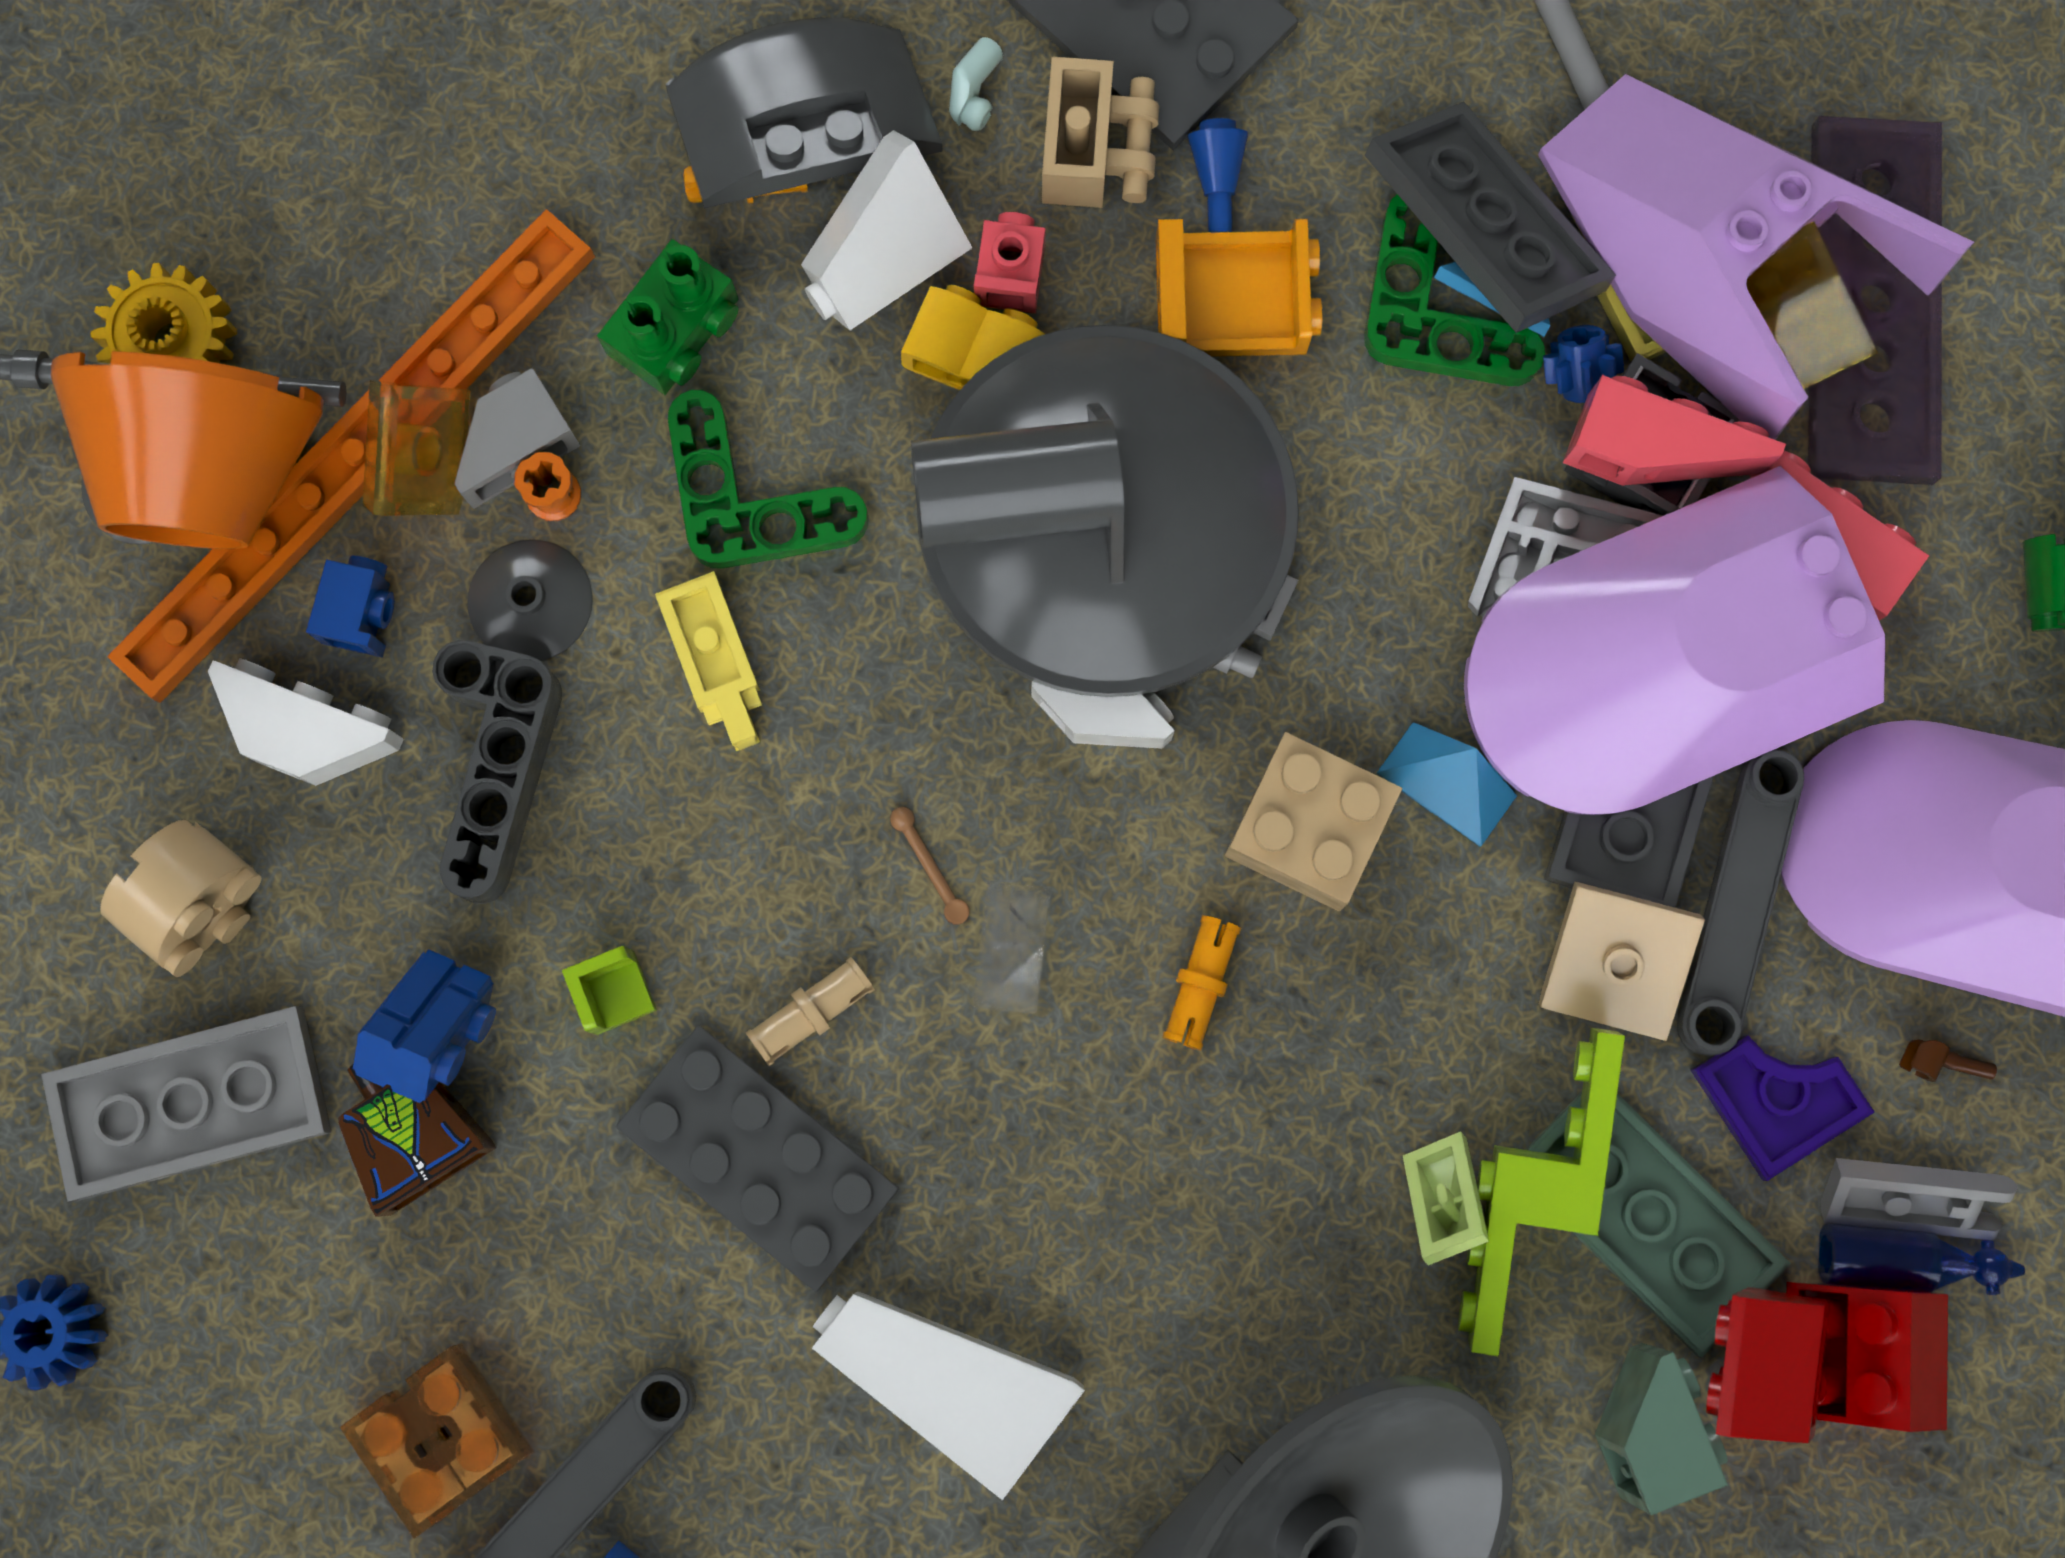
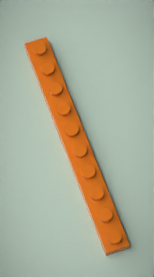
M546 209L293 466L249 546L241 549H212L107 657L151 699L161 703L595 258L592 249Z

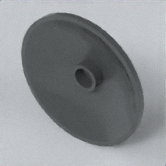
M1116 325L1080 326L1035 337L1003 353L977 372L962 387L945 409L930 439L911 440L918 535L929 577L941 602L957 625L986 654L1009 670L1038 684L1079 695L1120 697L1156 692L1184 683L1203 674L1226 659L1248 639L1273 606L1286 580L1298 534L1299 506L1294 470L1285 442L1274 420L1259 398L1237 375L1215 358L1182 340L1155 331Z
M1396 1376L1370 1381L1344 1390L1303 1412L1278 1430L1244 1463L1227 1450L1131 1558H1497L1507 1528L1512 1502L1513 1473L1508 1445L1499 1424L1490 1412L1467 1392L1449 1382L1423 1376Z

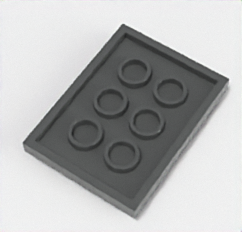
M1006 0L1070 58L1114 61L1111 95L1130 96V83L1133 78L1148 77L1155 81L1154 100L1159 103L1160 107L1158 125L1152 129V132L1173 151L1188 137V134L1199 126L1201 121H1204L1297 28L1299 21L1278 0Z

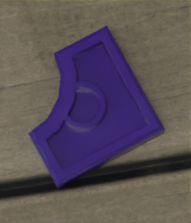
M1748 1035L1738 1039L1737 1043L1727 1052L1713 1055L1691 1069L1692 1074L1762 1181H1768L1874 1113V1110L1839 1057H1832L1814 1065L1787 1064L1766 1054Z

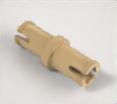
M850 957L846 960V963L807 991H804L801 987L790 994L793 1001L757 1027L745 1033L768 1066H771L776 1059L815 1031L820 1036L829 1030L830 1027L827 1022L866 994L875 991V989L858 964Z

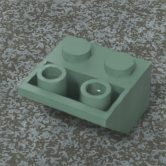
M1644 1343L1630 1347L1595 1436L1619 1497L1649 1515H1654L1727 1486L1728 1484L1720 1465L1727 1463V1454L1719 1435L1715 1434V1428L1710 1423L1703 1425L1693 1399L1700 1397L1701 1392L1694 1372L1684 1358L1677 1360L1675 1353Z

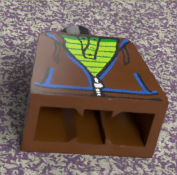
M353 1064L347 1069L365 1100L338 1117V1123L369 1206L375 1217L393 1215L497 1148L492 1139L441 1082L436 1085L425 1101L423 1100L418 1103L393 1092L388 1084L382 1087L357 1076L353 1069Z

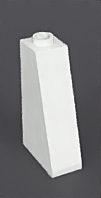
M859 1291L855 1292L848 1302L836 1295L813 1325V1328L822 1334L812 1347L813 1350L1001 1500L1005 1498L1085 1391L1084 1385L1070 1375Z

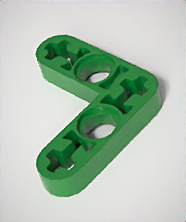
M1396 194L1390 201L1383 219L1364 333V341L1368 353L1376 361L1395 367L1505 386H1521L1530 382L1542 367L1543 356L1545 355V346L1537 333L1528 328L1516 333L1508 323L1427 309L1438 241L1423 223H1420L1414 237L1413 248L1409 246L1401 247L1405 236L1406 221L1396 218V216H1404L1408 206ZM1392 243L1398 247L1391 248L1389 244ZM1424 248L1426 250V253H1423L1417 249ZM1396 264L1411 266L1419 277V285L1409 292L1394 290L1386 280V271ZM1389 322H1397L1400 324L1401 334L1419 338L1422 325L1432 328L1425 343V355L1416 353L1420 341L1401 339L1397 348H1390L1386 346V336L1377 334V331L1386 330ZM1447 332L1459 333L1468 340L1470 355L1460 361L1446 359L1437 348V339ZM1483 336L1493 339L1488 350L1506 352L1511 343L1521 344V353L1531 357V360H1525L1519 370L1509 368L1510 362L1508 357L1490 353L1486 360V366L1477 364L1484 347Z
M689 390L681 393L673 400L668 410V425L686 536L694 557L701 564L718 569L843 548L857 543L864 536L868 528L867 508L863 499L855 491L846 487H831L740 503L727 420L720 402L711 393L704 390ZM701 406L705 415H714V419L704 422L705 438L709 448L720 443V450H697L692 429L689 425H681L682 420L690 418V408ZM684 449L696 450L684 456ZM704 465L717 466L725 474L722 487L711 495H700L694 492L690 486L693 472ZM835 503H844L847 512H857V517L848 520V530L836 532L835 526L831 522L813 524L818 537L806 539L807 524L801 508L812 506L811 513L813 519L832 515V505ZM776 513L787 514L796 521L794 536L783 544L767 542L761 535V527L764 521ZM750 517L749 530L756 548L745 550L746 543L743 537L724 541V551L718 554L712 552L709 544H700V539L710 535L709 526L720 524L724 533L728 534L742 532L743 528L739 519Z

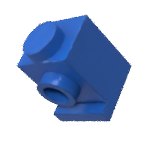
M350 556L348 564L326 559L306 633L323 645L383 658L386 646L375 637L378 628L385 629L389 625L394 610V594L388 591L390 583L384 579L388 566L379 561L361 556Z

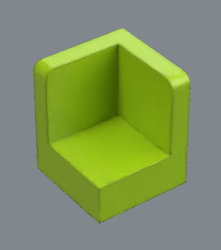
M625 946L617 947L562 970L582 1026L586 1032L599 1035L657 1011L635 951Z

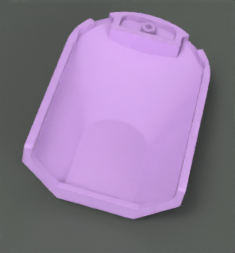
M1778 466L1525 576L1508 588L1494 602L1481 620L1483 623L1475 638L1471 655L1466 660L1464 675L1465 705L1472 731L1482 752L1502 778L1525 796H1531L1549 806L1564 810V812L1581 815H1603L1628 811L1647 805L1883 703L1885 633L1832 513L1781 466Z
M1904 720L1876 724L1856 730L1841 737L1818 753L1803 768V788L1781 872L1784 888L1788 890L1794 903L1808 920V926L1828 944L1860 962L2065 1017V749L1943 723Z

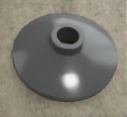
M541 540L518 541L493 552L477 569L468 592L469 618L474 631L485 645L529 655L540 661L552 658L568 649L584 631L592 610L591 584L580 562L564 548ZM531 586L536 589V598L531 604L527 606L516 604V594L521 588Z

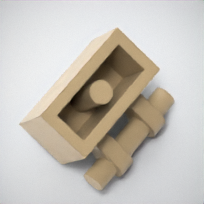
M1051 57L1042 169V204L1103 208L1105 175L1119 176L1123 179L1122 199L1130 203L1146 201L1148 181L1152 180L1155 176L1156 158L1150 153L1152 129L1158 125L1160 107L1159 103L1154 100L1155 81L1148 77L1133 78L1130 83V96L1111 95L1114 61ZM1109 123L1123 124L1127 127L1126 149L1107 148Z

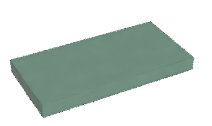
M1582 1092L1525 1150L1573 1157L1575 1147L1564 1145L1565 1125L1569 1107L1580 1108ZM1617 1093L1598 1236L1572 1233L1697 1357L1702 1358L1715 1344V1328L1720 1305H1727L1728 1301L1732 1300V1295L1747 1287L1766 1290L1791 1263Z

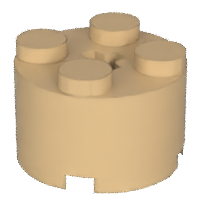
M179 820L162 828L138 847L131 857L139 865L126 881L117 873L115 874L104 892L100 906L101 915L159 966L168 970L173 976L180 977L194 967L202 953L216 939L223 944L231 942L250 920V914L243 908L260 885L262 877L206 828L201 827L197 822H195L194 826L188 820Z

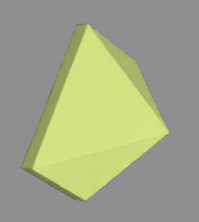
M1460 1131L1403 1155L1421 1255L1426 1264L1429 1266L1488 1242L1489 1239L1467 1138Z

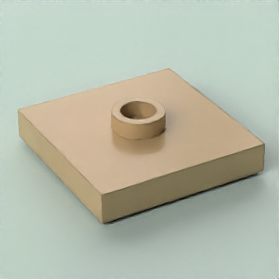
M1575 881L1539 1000L1540 1007L1667 1041L1705 919L1701 914Z

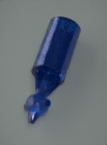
M1826 1223L1822 1226L1819 1233L1818 1273L1821 1281L1827 1284L1933 1292L1972 1276L1977 1283L1986 1287V1294L1998 1295L2000 1294V1286L2006 1283L2008 1279L2025 1274V1266L2010 1260L2002 1251L1996 1249L1995 1243L1992 1240L1981 1241V1249L1971 1256L1942 1241L1932 1232Z

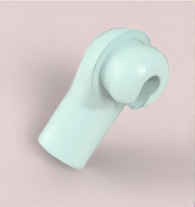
M980 38L956 65L952 74L949 113L958 126L964 123L972 131L983 129L991 117L992 105L989 100L980 98L979 92L981 84L1003 58L1001 48L990 38Z

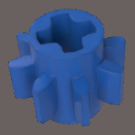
M1579 325L1562 331L1557 337V342L1550 344L1551 354L1543 356L1545 383L1557 384L1558 394H1562L1566 400L1575 403H1585L1588 394L1602 375L1612 378L1624 372L1622 344H1609V335L1605 334L1602 328L1594 325Z

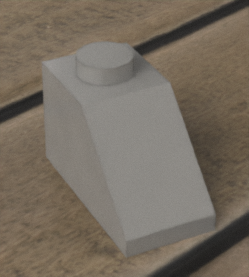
M533 368L524 373L512 372L499 378L491 385L489 393L477 400L454 483L460 494L473 509L514 486L515 472L519 464L523 460L530 458L534 453L550 452L563 457L581 446Z

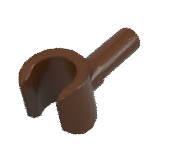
M1918 1039L1910 1041L1899 1063V1067L1908 1072L1914 1068L1917 1070L1916 1076L1930 1082H1936L1942 1067L1990 1080L1994 1079L1997 1073V1066L1995 1064L1958 1055V1053L1950 1051L1947 1045L1937 1040L1923 1041Z

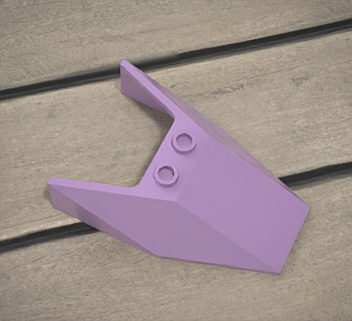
M1627 74L1622 76L1544 145L1538 154L1584 238L1616 274L1611 285L1630 319L1740 421L1753 423L1768 431L1769 438L1776 439L1808 399V396L1747 289V278L1798 231L1807 232L1815 230L1835 213L1928 296L1939 286L1974 243L1822 167Z

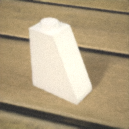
M894 130L882 138L802 262L801 266L812 282L811 285L805 288V292L814 308L824 320L833 316L847 329L852 330L972 249L970 242L914 141Z

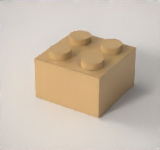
M1285 732L1224 856L1328 907L1341 911L1348 905L1403 788Z

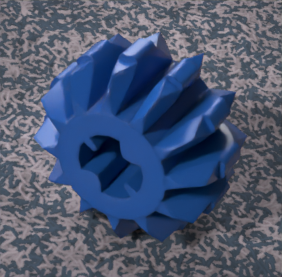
M60 1274L47 1275L42 1283L35 1278L24 1279L17 1284V1296L6 1295L0 1297V1312L5 1318L0 1320V1359H9L3 1374L4 1379L12 1382L26 1377L27 1387L30 1390L45 1389L51 1380L57 1386H63L75 1381L76 1368H91L98 1361L92 1350L86 1347L85 1344L103 1342L108 1336L104 1330L90 1329L89 1320L99 1317L104 1312L105 1307L100 1303L81 1307L87 1298L89 1286L84 1283H75L67 1288L65 1277ZM40 1321H50L52 1328L46 1331H38ZM45 1333L53 1334V1339L51 1343L42 1344L38 1336Z

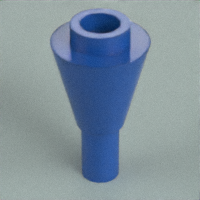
M1207 119L1199 123L1200 130L1188 134V140L1204 196L1207 197L1208 233L1233 232L1232 196L1235 195L1249 133L1246 130L1236 128V121L1233 119Z

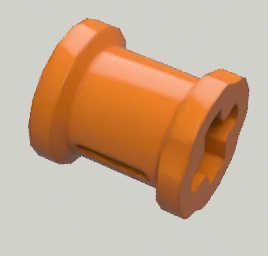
M537 452L519 464L515 472L514 485L521 493L523 500L528 504L529 509L537 517L546 521H559L569 517L577 509L581 501V488L578 480L568 470L560 456L550 452ZM555 477L560 484L559 488H548L545 497H541L536 490L538 485L548 486L551 478Z

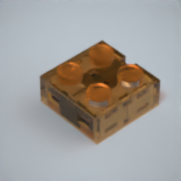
M462 1343L450 1346L406 1378L405 1381L411 1389L403 1395L398 1390L386 1393L340 1426V1429L413 1539L427 1532L535 1452Z

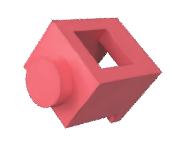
M1004 212L998 216V222L984 220L977 273L974 280V294L980 298V305L982 307L1009 308L1021 312L1036 313L1045 250L1046 228L1035 227V220L1031 216L1018 212ZM1001 250L1022 254L1016 260L1009 261L1002 258L999 253Z

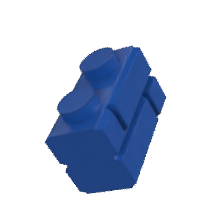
M430 949L423 952L359 1031L353 1064L356 1075L382 1087L388 1084L393 1092L418 1103L423 1100L425 1101L439 1082L450 1085L463 1064L466 1055L465 1046L470 1040L478 1044L481 1043L493 1024L496 1008L489 1005L494 984L491 977L466 965H463L461 968L457 967L455 960Z

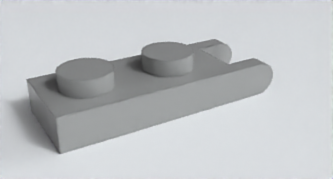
M1836 1158L1821 1198V1214L1825 1224L1994 1240L2001 1229V1221L1991 1213L1980 1212L1985 1201L2011 1202L2017 1191V1184L2011 1178L1998 1174Z

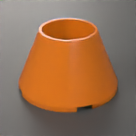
M112 351L110 365H84L85 353L82 352L63 354L53 359L50 376L98 528L122 537L195 548L241 549L248 547L323 414L324 400L315 391L307 387H300L299 397L278 391L279 377L241 367L177 356Z

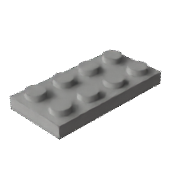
M293 1006L41 1074L67 1202L81 1201L331 1133L304 1008L299 1006Z

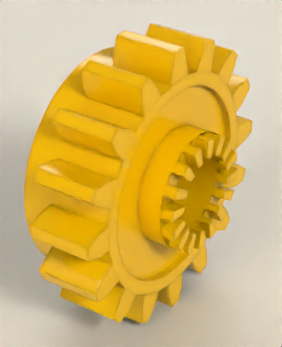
M153 263L150 278L143 279L132 269L127 272L128 281L131 286L124 291L112 284L107 288L110 296L115 299L112 306L95 307L94 312L106 322L105 327L90 331L91 338L104 348L96 355L98 362L110 363L112 351L160 354L219 363L220 360H232L234 354L225 345V339L237 335V329L227 318H224L232 311L229 304L219 294L215 295L217 292L216 288L204 276L195 280V276L185 266L178 265L172 276H170L160 263ZM168 324L174 326L169 330L171 332L170 336L168 334L164 336L165 340L158 339V342L154 341L157 332L163 326Z

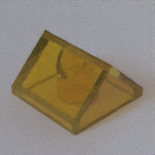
M370 380L362 504L365 509L374 515L381 516L459 514L464 497L460 494L454 483L468 436L471 390Z

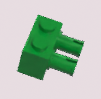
M671 239L598 333L597 337L608 356L666 395L675 383L683 386L693 377L702 359L698 352L712 334L717 338L723 336L735 321L739 310L735 304L739 299L733 281L698 257V254L691 247L681 245L674 239Z

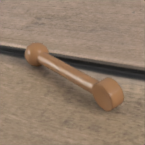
M907 807L896 808L890 815L891 826L897 831H902L946 905L944 908L945 918L954 925L964 923L969 917V907L964 901L956 899L913 826L915 823L914 813Z

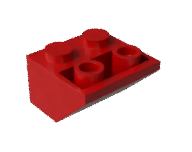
M1787 1282V1294L1831 1301L1817 1420L1905 1432L1947 1430L1948 1294Z
M1747 1287L1732 1295V1300H1729L1727 1305H1720L1715 1328V1345L1726 1347L1724 1367L1721 1366L1719 1374H1711L1706 1404L1707 1414L1718 1416L1716 1435L1731 1438L1809 1444L1815 1436L1831 1301Z

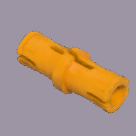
M1206 915L1201 917V925L1187 969L1179 970L1176 982L1180 983L1181 987L1167 1029L1162 1036L1165 1040L1182 1043L1190 1019L1191 1023L1183 1046L1202 1051L1203 1048L1202 1043L1217 996L1224 997L1228 984L1223 982V978L1237 935L1241 931L1239 926L1227 922L1226 925L1223 924L1215 946L1214 941L1222 920Z

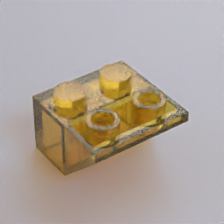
M1814 221L1801 228L1747 278V289L1803 389L1878 353L1836 259Z

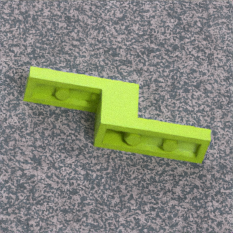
M1591 1028L1589 1042L1578 1041L1574 1059L1573 1079L1583 1081L1580 1108L1569 1107L1564 1135V1145L1575 1147L1573 1157L1494 1145L1492 1161H1480L1477 1188L1480 1200L1487 1201L1484 1220L1489 1241L1467 1251V1265L1478 1268L1474 1292H1462L1458 1317V1331L1469 1332L1468 1342L1473 1353L1499 1356L1517 1223L1598 1236L1625 1035L1618 1031Z

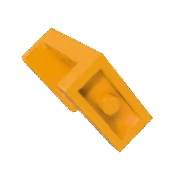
M1158 219L1155 241L1159 333L1182 340L1210 356L1307 354L1312 336H1319L1322 331L1321 298H1311L1310 277L1319 275L1320 245L1319 239H1309L1308 219H1295L1293 227L1289 231L1184 233L1183 219Z

